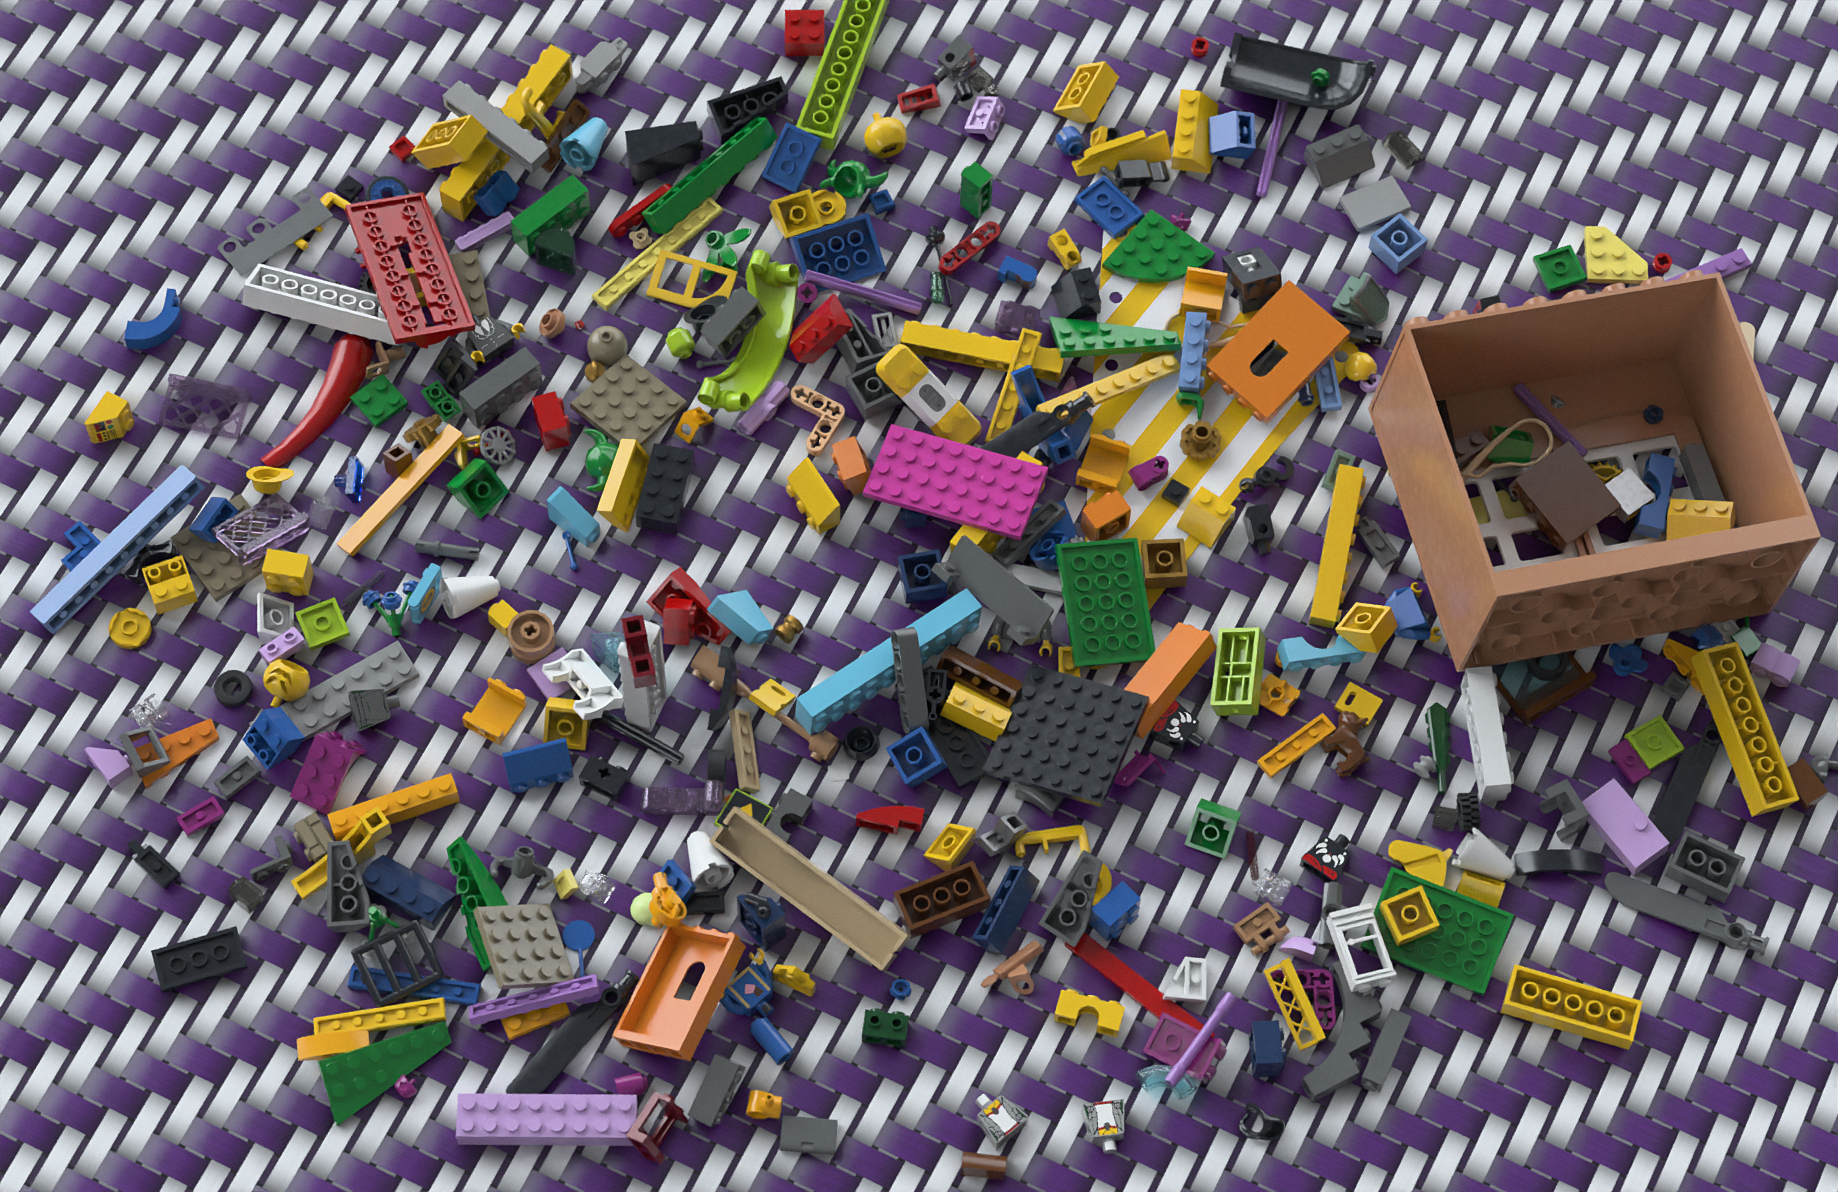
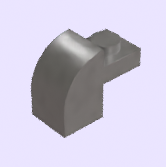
M1013 811L1000 818L994 829L981 835L976 842L990 857L997 853L1002 855L1022 837L1028 825Z

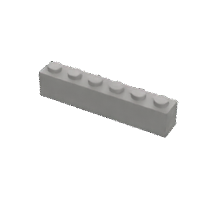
M458 80L443 94L444 106L458 117L472 114L488 130L484 137L532 174L549 159L548 146L542 140L538 141L529 130L521 128L516 120L508 118L499 107L491 105L485 96L474 92V89L469 84H464Z

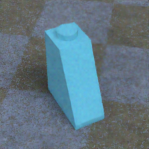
M559 486L546 500L549 519L588 547L591 542H596L600 537V524L563 487Z
M747 590L718 595L707 608L714 617L748 645L765 642L773 630V627Z

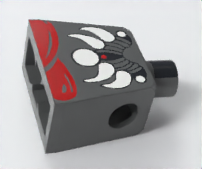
M958 35L938 56L939 68L933 73V76L939 82H942L946 77L956 81L976 64L973 46Z

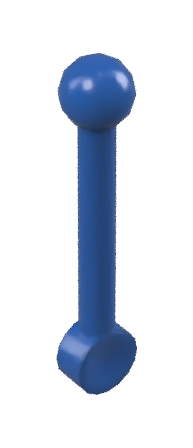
M568 531L562 533V538L566 541L571 561L570 568L571 570H577L578 564L575 563L569 540L571 536Z

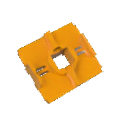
M1270 673L1261 683L1259 704L1284 717L1295 703L1301 691L1289 685L1287 680H1281ZM1272 693H1275V694L1279 695L1280 697H1279V698H1277V697L1274 698V697H1272Z

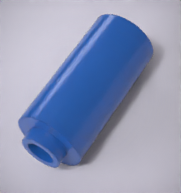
M760 1017L752 1022L750 1033L777 1065L783 1064L794 1054L793 1048L767 1018L761 1019Z

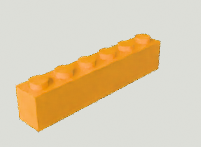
M449 773L327 814L335 840L341 841L358 823L360 817L377 806L391 825L460 802L452 774Z

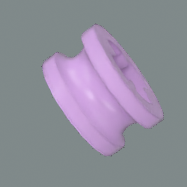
M1373 373L1368 378L1370 382H1373L1372 385H1369L1366 380L1360 381V388L1364 392H1374L1379 384L1378 376Z

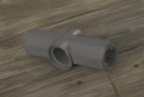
M1338 882L1324 883L1318 945L1323 949L1331 950L1336 948L1326 922L1328 918L1326 913L1341 910L1343 885Z

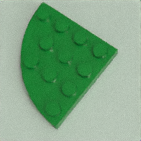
M1151 209L1102 263V268L1122 278L1137 279L1138 282L1163 283L1184 278L1188 267L1202 269L1215 257V252Z

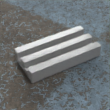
M892 312L872 315L874 332L880 338V342L882 343L877 319H880L885 346L892 349L894 346L899 345ZM888 317L893 344H890L884 319Z

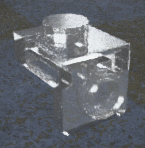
M325 496L315 498L305 522L326 530L332 513L338 509V505L333 504L334 500Z
M588 870L585 871L577 884L579 887L577 890L580 893L595 896L604 904L615 888V885L606 875Z

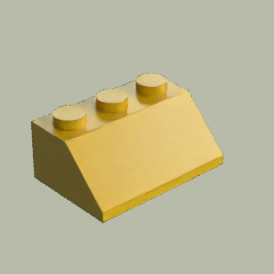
M1105 61L1079 65L1053 111L1079 124L1094 122L1098 118L1100 110L1106 104L1109 94L1115 88L1119 76Z
M809 457L805 458L787 477V486L785 488L791 498L794 497L797 501L796 506L800 513H805L807 516V523L812 530L815 529L818 535L840 524V504Z
M1671 499L1667 514L1666 541L1733 529L1736 520L1734 502Z
M956 681L940 715L996 742L998 735H1002L1012 712L1010 709Z

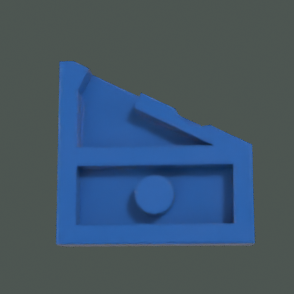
M668 859L659 872L666 874L668 885L674 889L673 891H676V894L685 905L697 887L674 860Z

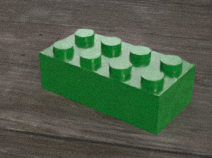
M573 174L511 220L513 241L529 257L534 253H538L549 241H554L561 232L570 229L577 220L588 215L590 211L588 189Z

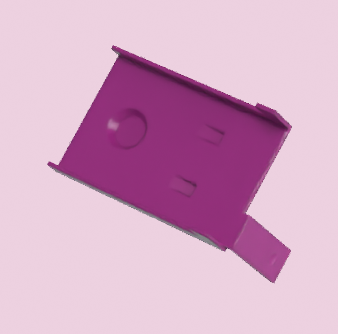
M1136 749L1134 751L1136 756L1117 774L1114 783L1128 787L1153 761L1162 773L1166 774V772L1151 753L1148 757L1142 756Z

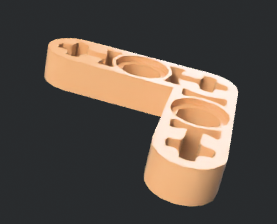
M794 386L791 390V401L795 405L821 417L806 441L808 453L814 456L820 455L824 452L843 422L845 409L840 403L806 386ZM800 393H803L804 397H803V396H800L799 398L796 397V394L799 395ZM819 400L824 405L821 408H815L812 403ZM839 411V414L832 416V412ZM827 425L831 427V431L822 433L820 428ZM819 437V446L812 448V444H816Z

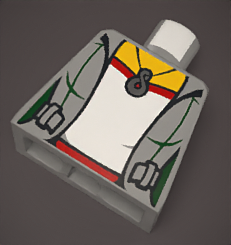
M984 1093L975 1101L982 1110L977 1115V1122L996 1150L1028 1124L1029 1117L1001 1095L994 1101H991Z
M1124 1099L1082 1104L1081 1115L1092 1144L1102 1143L1105 1154L1116 1152L1115 1141L1123 1140Z

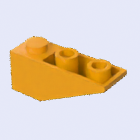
M1668 638L1662 648L1665 656L1670 660L1672 659L1677 665L1679 672L1682 675H1686L1691 681L1693 688L1704 695L1690 659L1698 654L1699 651Z

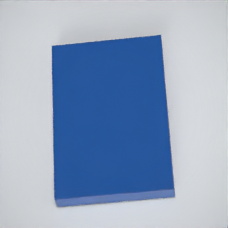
M786 122L761 177L794 193H798L823 139Z
M1105 176L1074 198V202L1114 240L1144 218V213Z

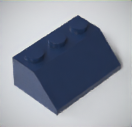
M740 894L737 896L738 921L763 951L766 952L786 937V911L779 902L775 903L771 897H764L770 905L771 915L766 919L758 917L754 905L744 902L746 895Z

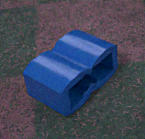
M498 170L477 191L473 198L486 215L495 217L504 211L507 202H511L517 197L520 188L507 171Z

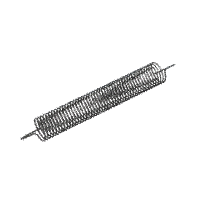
M374 577L377 579L375 580L376 582L371 580L372 582L368 583V587L364 588L365 590L361 591V593L357 591L358 593L353 596L354 598L350 595L342 600L346 602L343 606H349L351 602L353 603L356 598L358 599L361 594L363 595L365 591L373 587L371 584L375 585L377 581H380V577Z

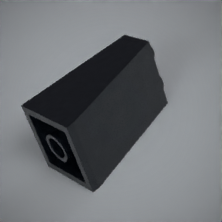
M697 121L625 131L627 156L633 186L701 159L700 151L704 150L702 128L697 127Z

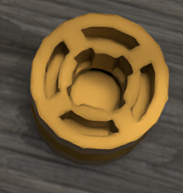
M789 614L784 619V623L778 625L774 632L783 642L790 644L794 640L795 634H799L804 629V626L796 617Z

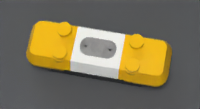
M902 344L894 346L877 363L876 373L885 382L884 385L933 436L970 445L980 435L982 431L980 422L907 346Z

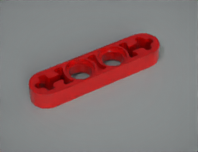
M993 221L983 224L941 257L938 263L939 271L945 275L954 273L998 238L1001 231L1000 226ZM993 229L994 233H989L985 238L984 235L986 234L987 230ZM974 238L979 239L982 245L974 246L971 240ZM962 249L966 251L967 257L962 258L958 256L957 250ZM952 259H954V261L951 264V267L944 266L945 263H949L950 261H952Z

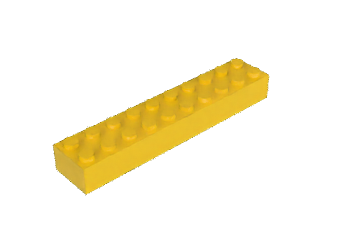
M551 44L547 50H543L538 62L530 67L528 75L525 79L520 80L515 92L508 96L506 104L503 108H500L504 115L508 118H513L521 128L531 132L535 125L524 113L521 104V96L524 89L530 87L533 90L529 100L533 106L543 101L545 107L542 114L544 115L573 77L571 55ZM486 138L480 146L474 149V155L466 162L462 161L458 167L455 166L448 180L444 181L439 188L443 211L462 222L477 204L473 198L477 191L487 183L495 172L503 170L511 159L510 156Z

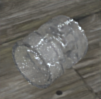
M154 693L144 700L143 705L138 704L129 710L130 715L140 728L155 727L156 721L162 722L170 716L163 702Z
M1265 868L1254 887L1253 893L1262 898L1269 897V902L1280 907L1285 901L1293 882L1283 877L1278 879L1276 873Z

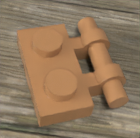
M1269 902L1233 926L1234 931L1246 945L1251 941L1256 943V946L1250 949L1254 956L1261 952L1265 953L1275 942L1279 943L1285 939V935L1290 933L1286 925L1280 929L1276 926L1281 921V917ZM1269 930L1272 935L1263 939L1260 935Z

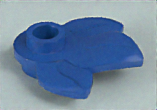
M1616 643L1610 646L1609 657L1614 661L1613 669L1619 676L1625 677L1632 672L1641 673L1649 665L1647 661L1640 659L1642 650L1637 644H1628L1624 648Z

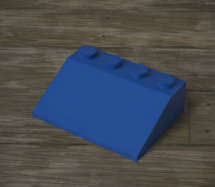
M869 213L789 238L803 279L807 270L848 282L887 271ZM814 284L818 289V293L829 289Z

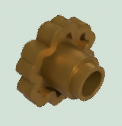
M434 414L425 419L422 418L405 431L402 437L406 443L418 440L421 447L426 449L438 436L435 429L443 421L439 414Z
M1197 421L1195 425L1188 424L1182 430L1180 448L1183 454L1190 455L1193 461L1204 462L1206 457L1214 458L1220 451L1222 437L1217 428H1211L1209 422Z

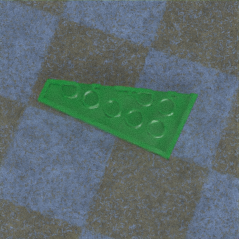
M1049 316V325L1061 358L1181 350V341L1177 332Z

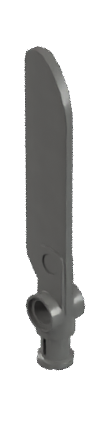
M1610 872L1606 875L1604 885L1607 891L1622 905L1722 941L1730 949L1741 948L1746 950L1748 948L1764 956L1770 938H1762L1752 934V931L1746 929L1741 923H1728L1717 908L1617 872ZM1731 934H1738L1740 938H1734Z

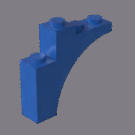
M1029 364L1011 372L1020 402L1019 409L1022 419L1036 412L1037 405L1046 402L1033 369ZM1063 429L1038 444V447L1058 465L1077 457L1072 440Z

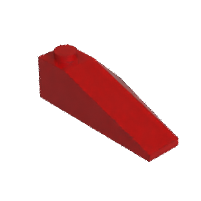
M681 567L670 573L646 601L663 617L664 606L668 598L693 600V606L697 607V612L692 627H695V632L698 636L718 646L732 632L707 610L711 601Z

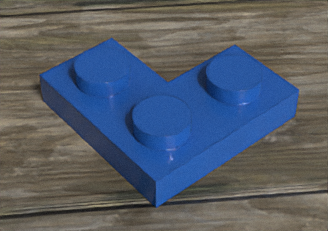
M78 521L64 533L65 538L75 549L61 559L62 564L71 572L101 543L81 521Z

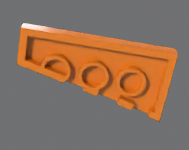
M211 718L159 739L171 762L142 778L146 789L151 787L152 783L158 779L166 777L177 766L185 764L187 759L193 755H198L220 740ZM151 742L135 748L142 763L159 760Z

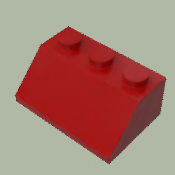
M832 294L793 331L789 346L798 362L814 364L853 327L836 294Z

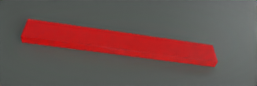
M1085 932L1076 947L1065 942V947L1157 1019L1164 1012L1199 1031L1204 1027L1202 1023L1175 1002L1163 999L1164 994Z

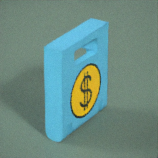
M433 563L430 564L428 569H425L422 579L408 600L411 619L415 624H421L440 593L439 583L443 579L440 566Z

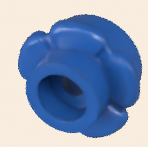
M904 979L895 980L890 988L891 995L895 996L897 1000H904L912 992L910 983Z

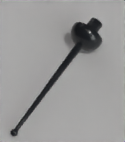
M932 226L929 228L930 234L925 239L929 245L936 247L940 261L942 257L940 245L945 241V233L938 231L937 226ZM943 274L944 282L946 285L950 301L949 304L952 306L954 303L951 299L947 276Z

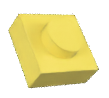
M571 869L563 870L552 881L560 899H568L579 888Z

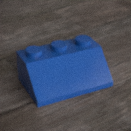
M565 738L502 753L511 793H523L533 787L543 788L548 786L549 783L557 781L562 783L574 777Z

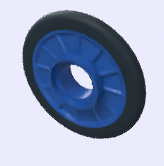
M385 175L377 177L370 182L366 189L365 197L366 201L383 199L382 194L384 192H390L393 197L408 195L409 190L405 183L397 177Z

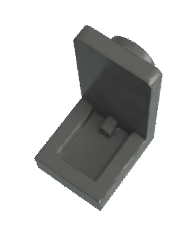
M282 835L273 838L281 857L251 869L249 872L253 881L265 880L271 874L277 871L283 872L293 865L290 855L293 852L288 840H283Z

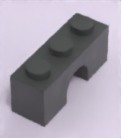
M790 788L787 794L783 793L778 802L779 807L776 811L773 810L767 820L768 824L766 825L767 829L789 845L791 843V834L785 832L781 826L787 821H795L803 825L813 809V800Z

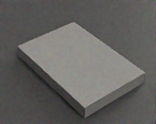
M1393 175L1339 197L1340 204L1357 232L1393 218L1399 213L1402 214L1411 210L1410 203Z

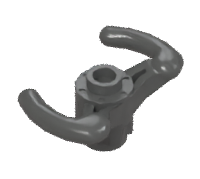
M527 846L518 847L517 851H514L513 857H497L492 861L489 869L493 878L498 877L499 866L512 868L511 872L519 879H526L532 873L543 876L545 879L536 885L538 890L548 887L554 879L553 870L537 863L534 850Z

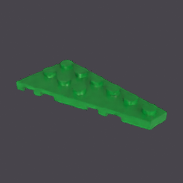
M442 1021L317 1061L336 1126L394 1085L401 1075L409 1074L450 1044L451 1039L446 1022Z

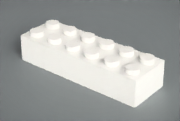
M1492 666L1466 668L1461 683L1480 802L1506 800L1508 792H1511V784H1514L1513 771H1509L1508 765L1511 763L1509 751L1506 752L1505 745H1507V734L1502 730L1504 717L1503 713L1499 712L1498 707L1501 702L1500 694L1496 693L1495 690L1497 676L1495 673L1493 674Z

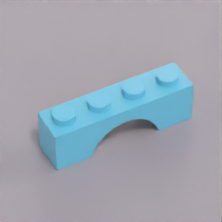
M1340 635L1337 637L1335 645L1328 649L1315 648L1308 644L1303 637L1282 639L1277 648L1283 671L1291 670L1292 672L1310 667L1311 669H1318L1324 665L1338 666L1345 662L1358 663L1362 661L1367 653L1358 650Z

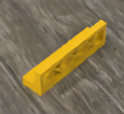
M1290 958L1284 959L1280 964L1264 970V975L1299 1051L1323 1042L1326 1037ZM1281 969L1284 975L1283 983L1274 982L1270 973ZM1283 989L1292 992L1294 998L1291 1004L1282 1001L1280 995ZM1292 1009L1301 1012L1303 1018L1300 1024L1291 1021L1290 1013ZM1301 1029L1310 1032L1313 1040L1302 1045L1299 1038Z

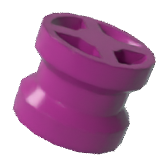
M803 283L799 286L797 295L802 302L810 303L817 298L818 289L812 283Z

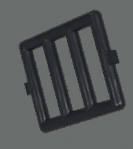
M418 920L402 925L351 951V955L361 974L360 979L363 985L367 986L378 1008L387 1006L444 977V972L434 953L436 950L432 942L429 943ZM412 930L434 972L424 978L421 977L402 938V935ZM391 940H394L414 983L404 988L401 987L381 946ZM374 950L394 991L383 998L362 957V954Z

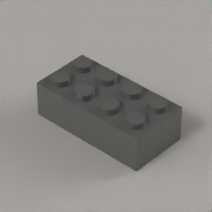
M523 347L459 392L462 412L477 429L482 425L489 424L492 418L498 414H503L513 403L520 402L526 394L537 390L541 386L543 381L540 363L526 347Z

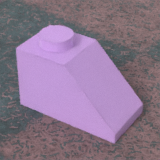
M92 747L84 749L88 759L112 789L133 775L131 769L133 764L126 754L122 756L118 750Z

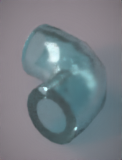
M1154 1065L1136 1073L1141 1086L1146 1092L1157 1087H1166L1172 1090L1179 1100H1182L1197 1090L1195 1083L1186 1074H1184L1175 1088L1168 1085L1164 1079L1173 1068L1169 1065Z

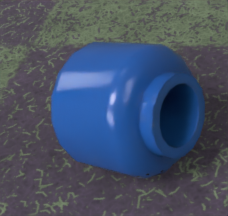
M1073 126L1062 128L1057 133L1055 139L1061 152L1068 156L1079 154L1085 143L1079 130Z

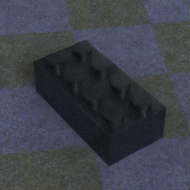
M653 444L636 512L637 527L678 534L695 464L694 450Z

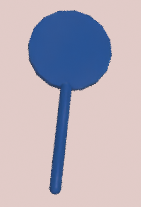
M576 920L566 925L562 938L564 944L569 949L578 951L581 978L585 977L582 951L592 945L595 939V932L588 922Z

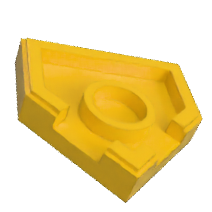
M776 964L773 970L774 980L809 997L813 996L816 987L809 974L796 966Z

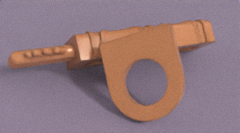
M1033 940L993 969L994 974L986 977L980 985L986 988L994 984L997 979L1003 981L1008 977L1013 989L1017 993L1022 995L1030 994L1034 989V982L1025 964L1044 951L1042 945ZM1024 981L1029 984V988L1021 989L1017 983Z

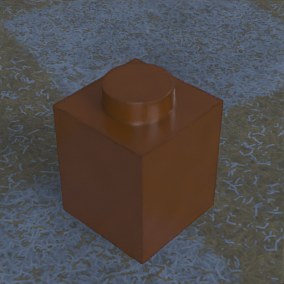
M399 443L382 453L386 473L395 479L413 462L412 452Z

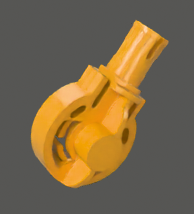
M657 872L653 875L655 888L651 892L652 899L649 902V910L653 915L651 922L657 928H663L664 925L678 926L687 914L686 907L676 894V891H673L674 889L668 885L666 874Z

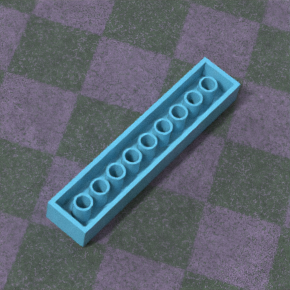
M967 588L906 627H914L917 631L922 665L933 655L941 654L948 645L958 643L965 634H971L978 629L982 606ZM891 637L797 698L795 717L810 735L815 732L820 733L830 722L840 720L844 713L857 709L861 702L867 698L868 700L872 699L877 695L878 691L884 687L889 688L894 684L896 674Z

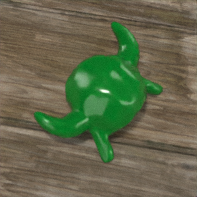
M833 159L827 167V173L830 178L821 182L819 186L821 189L832 186L844 198H862L868 188L881 186L887 180L889 173L886 171L877 176H870L867 166L862 162L854 160L844 161L836 168L837 161Z
M586 429L584 433L592 437L596 444L588 449L585 459L586 469L589 476L598 480L597 484L588 486L587 490L598 493L604 491L619 445L608 443L605 435L598 430Z

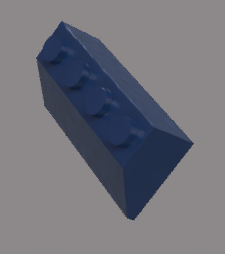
M384 854L371 862L361 875L369 896L412 920H418L421 925L432 931L436 929L457 897V894Z

